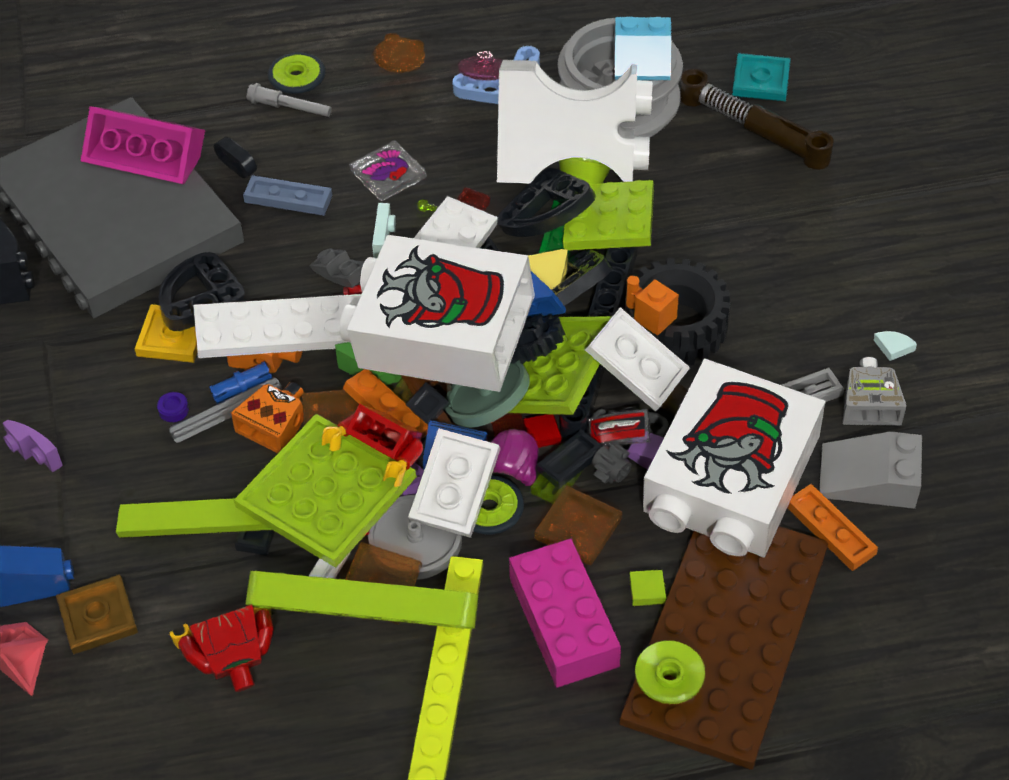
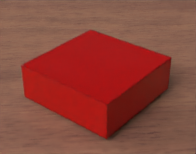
M554 414L523 419L525 432L529 433L536 440L538 448L561 443V434Z

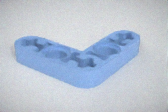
M524 46L516 52L514 60L526 61L529 58L528 61H537L540 64V52L535 47ZM460 73L453 78V93L461 99L498 104L499 78ZM486 88H495V89H497V90H495V91H493V92H486V91H484V89H486Z

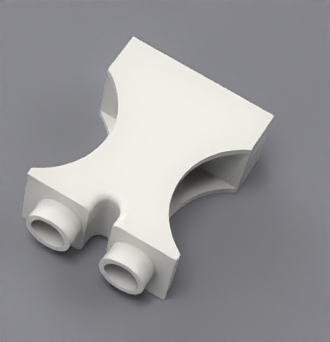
M503 60L499 69L497 182L531 183L547 166L563 159L579 157L596 160L605 164L617 173L623 182L633 181V170H648L650 137L634 136V129L622 128L620 124L626 121L635 122V115H651L652 81L637 80V64H631L620 78L605 87L593 90H576L552 80L541 69L537 61Z

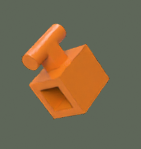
M630 276L627 279L626 306L630 309L635 308L634 319L658 336L677 319L679 294L657 280H653L646 288L642 289L639 287V278L637 276Z

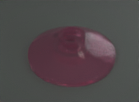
M479 52L477 56L461 60L458 63V70L469 78L496 80L499 79V69L503 60L493 57V54L490 52Z

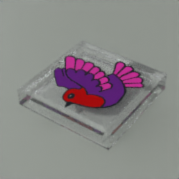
M395 140L350 163V170L381 202L427 178L426 170Z

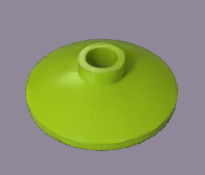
M660 641L648 646L640 654L636 662L635 676L639 687L648 697L665 704H677L691 699L700 691L704 683L705 667L698 653L688 645L677 641ZM666 675H671V676H673L675 679H674V680H667V679H665V678H663V677L666 676Z

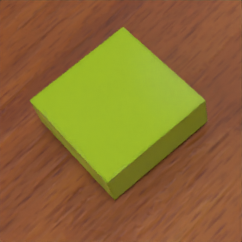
M662 570L629 572L633 606L666 603Z

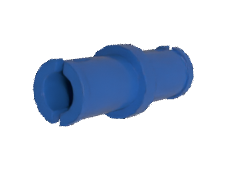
M264 361L241 373L239 371L234 372L232 377L209 386L215 402L219 404L223 400L271 379L272 375L269 373V368Z

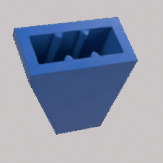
M0 546V607L52 597L70 591L69 580L74 579V569L71 559L65 560L61 548Z

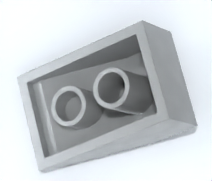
M885 432L822 443L819 492L827 499L915 509L921 489L922 435Z

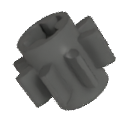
M613 444L610 447L607 445L601 447L592 460V464L597 469L594 475L605 484L608 481L610 483H613V481L621 482L628 475L632 464L626 459L630 453L619 444L616 447Z

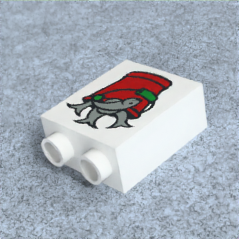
M387 235L378 258L368 257L363 264L360 277L362 295L358 304H347L340 320V336L342 340L351 342L358 368L500 392L535 296L528 255Z
M704 358L644 477L643 512L649 513L652 522L666 531L680 533L685 528L709 536L712 544L726 554L744 556L747 552H751L765 558L819 439L825 401Z

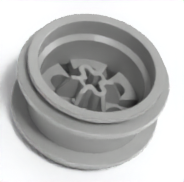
M615 18L590 23L579 29L567 41L558 57V73L561 85L576 90H593L605 87L616 81L614 57ZM672 40L670 80H646L652 81L651 115H635V122L626 121L620 124L622 128L634 129V136L651 137L674 118L679 109L681 94L678 83L682 76L683 61L678 48Z

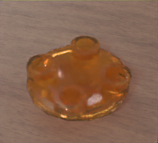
M389 33L385 36L384 41L375 47L373 54L375 62L381 68L390 72H410L419 68L424 63V43L420 40L402 38L396 33Z

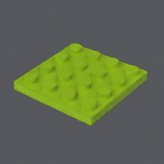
M612 316L558 317L565 331V335L562 336L564 341L557 343V349L552 350L546 357L539 356L536 361L533 362L531 360L523 364L530 377L529 387L522 400L508 413L573 415L600 365L585 349Z
M315 414L234 499V503L239 510L336 568L417 476L415 469L410 467V469L405 471L401 486H394L396 478L388 477L383 481L388 462L396 460L351 435L348 437L342 436L341 447L337 451L330 450V443L322 446L324 428L338 426Z

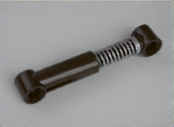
M688 69L682 73L680 100L683 104L694 107L704 104L743 123L746 130L802 157L805 165L811 169L821 170L829 166L834 139L829 133L824 131L812 132L758 104L754 106L749 105V103L745 104V101L741 102V99L737 100V97H733V95L713 87L708 81L707 74L700 69Z

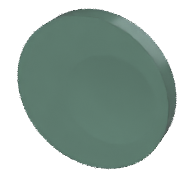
M518 360L514 364L510 363L500 392L453 384L451 386L452 390L447 392L445 398L450 402L446 411L452 421L461 427L471 428L489 424L507 414L522 400L529 387V374L524 365Z

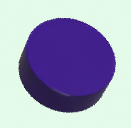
M169 392L160 397L157 402L159 416L164 421L178 422L187 416L189 405L187 398L183 394Z

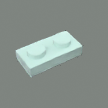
M378 203L372 243L374 258H378L387 235H390V232H395L396 216L391 215L390 203Z

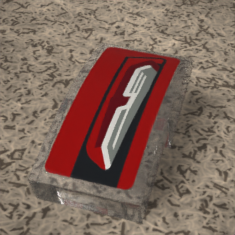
M648 409L616 412L588 419L589 435L602 446L607 445L610 447L613 444L616 447L618 444L621 446L623 444L650 443Z

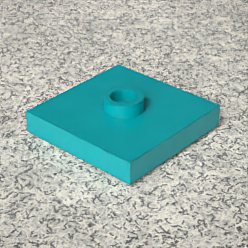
M738 53L732 95L786 101L790 58Z

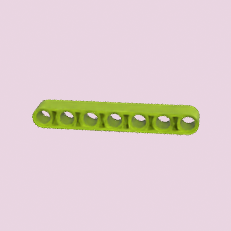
M250 571L245 605L266 609L475 629L479 595L462 591Z

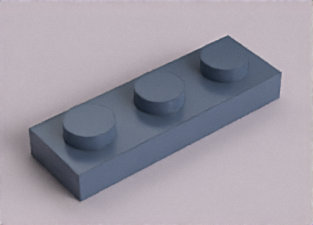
M252 175L243 197L245 203L325 215L332 198V189Z

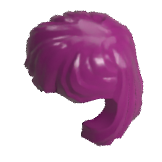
M518 429L500 432L491 441V443L500 446V452L493 473H504L520 480L525 486H532L536 481V465L538 462V445L536 440L529 433Z

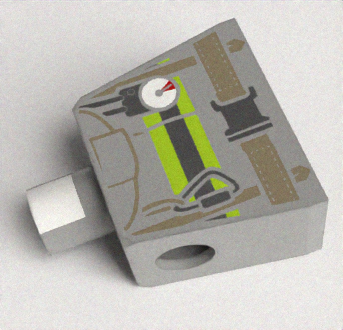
M873 357L861 359L859 367H853L849 371L842 419L843 425H902L906 402L895 370L887 367H878L877 359Z

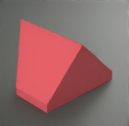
M27 622L0 626V670L28 694L33 696L48 639Z

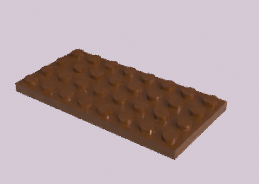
M779 526L765 558L751 552H747L744 556H733L716 548L709 536L694 531L649 646L660 641H677L694 649L701 657L705 667L704 683L700 691L691 699L677 704H665L648 697L641 690L635 679L620 717V725L753 770L828 549V543L823 539ZM666 675V676L663 677V678H665V679H667V680H674V679H675V678H674L673 676H671V675Z

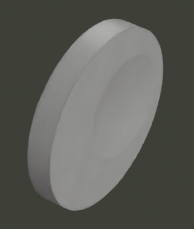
M416 495L399 497L370 529V534H368L370 552L379 567L393 576L410 580L429 578L447 569L450 557H457L462 545V535L420 524L415 520H409L408 516Z

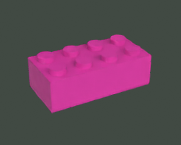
M572 539L509 558L510 581L556 688L620 667V643Z

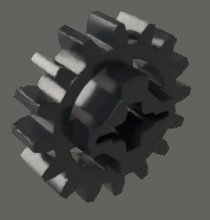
M543 314L527 317L511 363L514 364L518 360H520L521 364L531 360L534 362L537 360V357H546L552 350H556V344L562 343L564 341L562 336L565 335L559 318H553L552 314H548L543 317Z

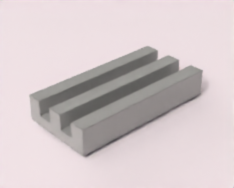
M830 368L782 384V386L796 391L805 388L800 392L825 402L841 397L844 394L843 386ZM828 379H829L828 382L819 384V385H817V386L815 385V384H817V383H820V382H822V381H825V380H828Z

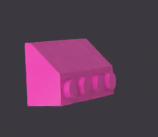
M90 106L81 161L185 184L200 159L205 130L107 108Z

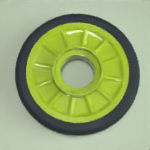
M290 53L281 56L271 64L268 70V79L271 85L279 91L291 94L310 91L316 88L325 77V67L322 61L308 53ZM294 71H302V72H303V73H301V74H299V75H292V74H290V73H292V72H294Z
M492 475L483 501L494 500L498 505L491 510L481 507L473 532L480 534H497L510 529L518 522L524 509L523 496L518 487L503 477Z

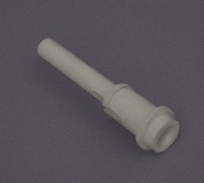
M259 83L255 85L250 84L247 90V100H251L252 104L259 102L277 108L282 105L327 117L331 114L330 106L282 95V91L261 87Z

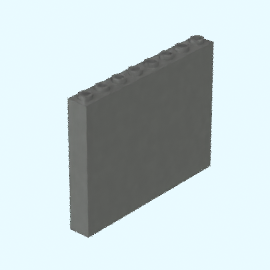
M132 97L107 108L150 118ZM88 117L0 158V202L5 209L8 207L11 209L10 214L17 225H23L22 229L30 242L33 240L36 242L35 246L40 256L49 259L48 263L53 273L62 276L61 280L65 289L69 293L72 291L75 293L74 297L82 311L87 309L93 318L161 285L166 276L177 265L190 257L204 252H212L219 255L244 242L241 222L195 169L192 170L185 184L82 162L81 155Z

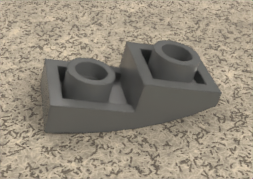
M329 248L320 252L317 256L318 259L310 264L311 269L320 276L336 284L353 288L360 282L361 271L365 261L350 259L345 250Z

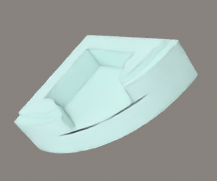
M884 331L875 333L874 336L875 343L889 361L916 350V342L904 334Z

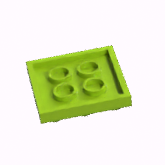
M653 180L589 184L595 192V200L586 210L564 226L563 246L566 250L651 246L654 199Z

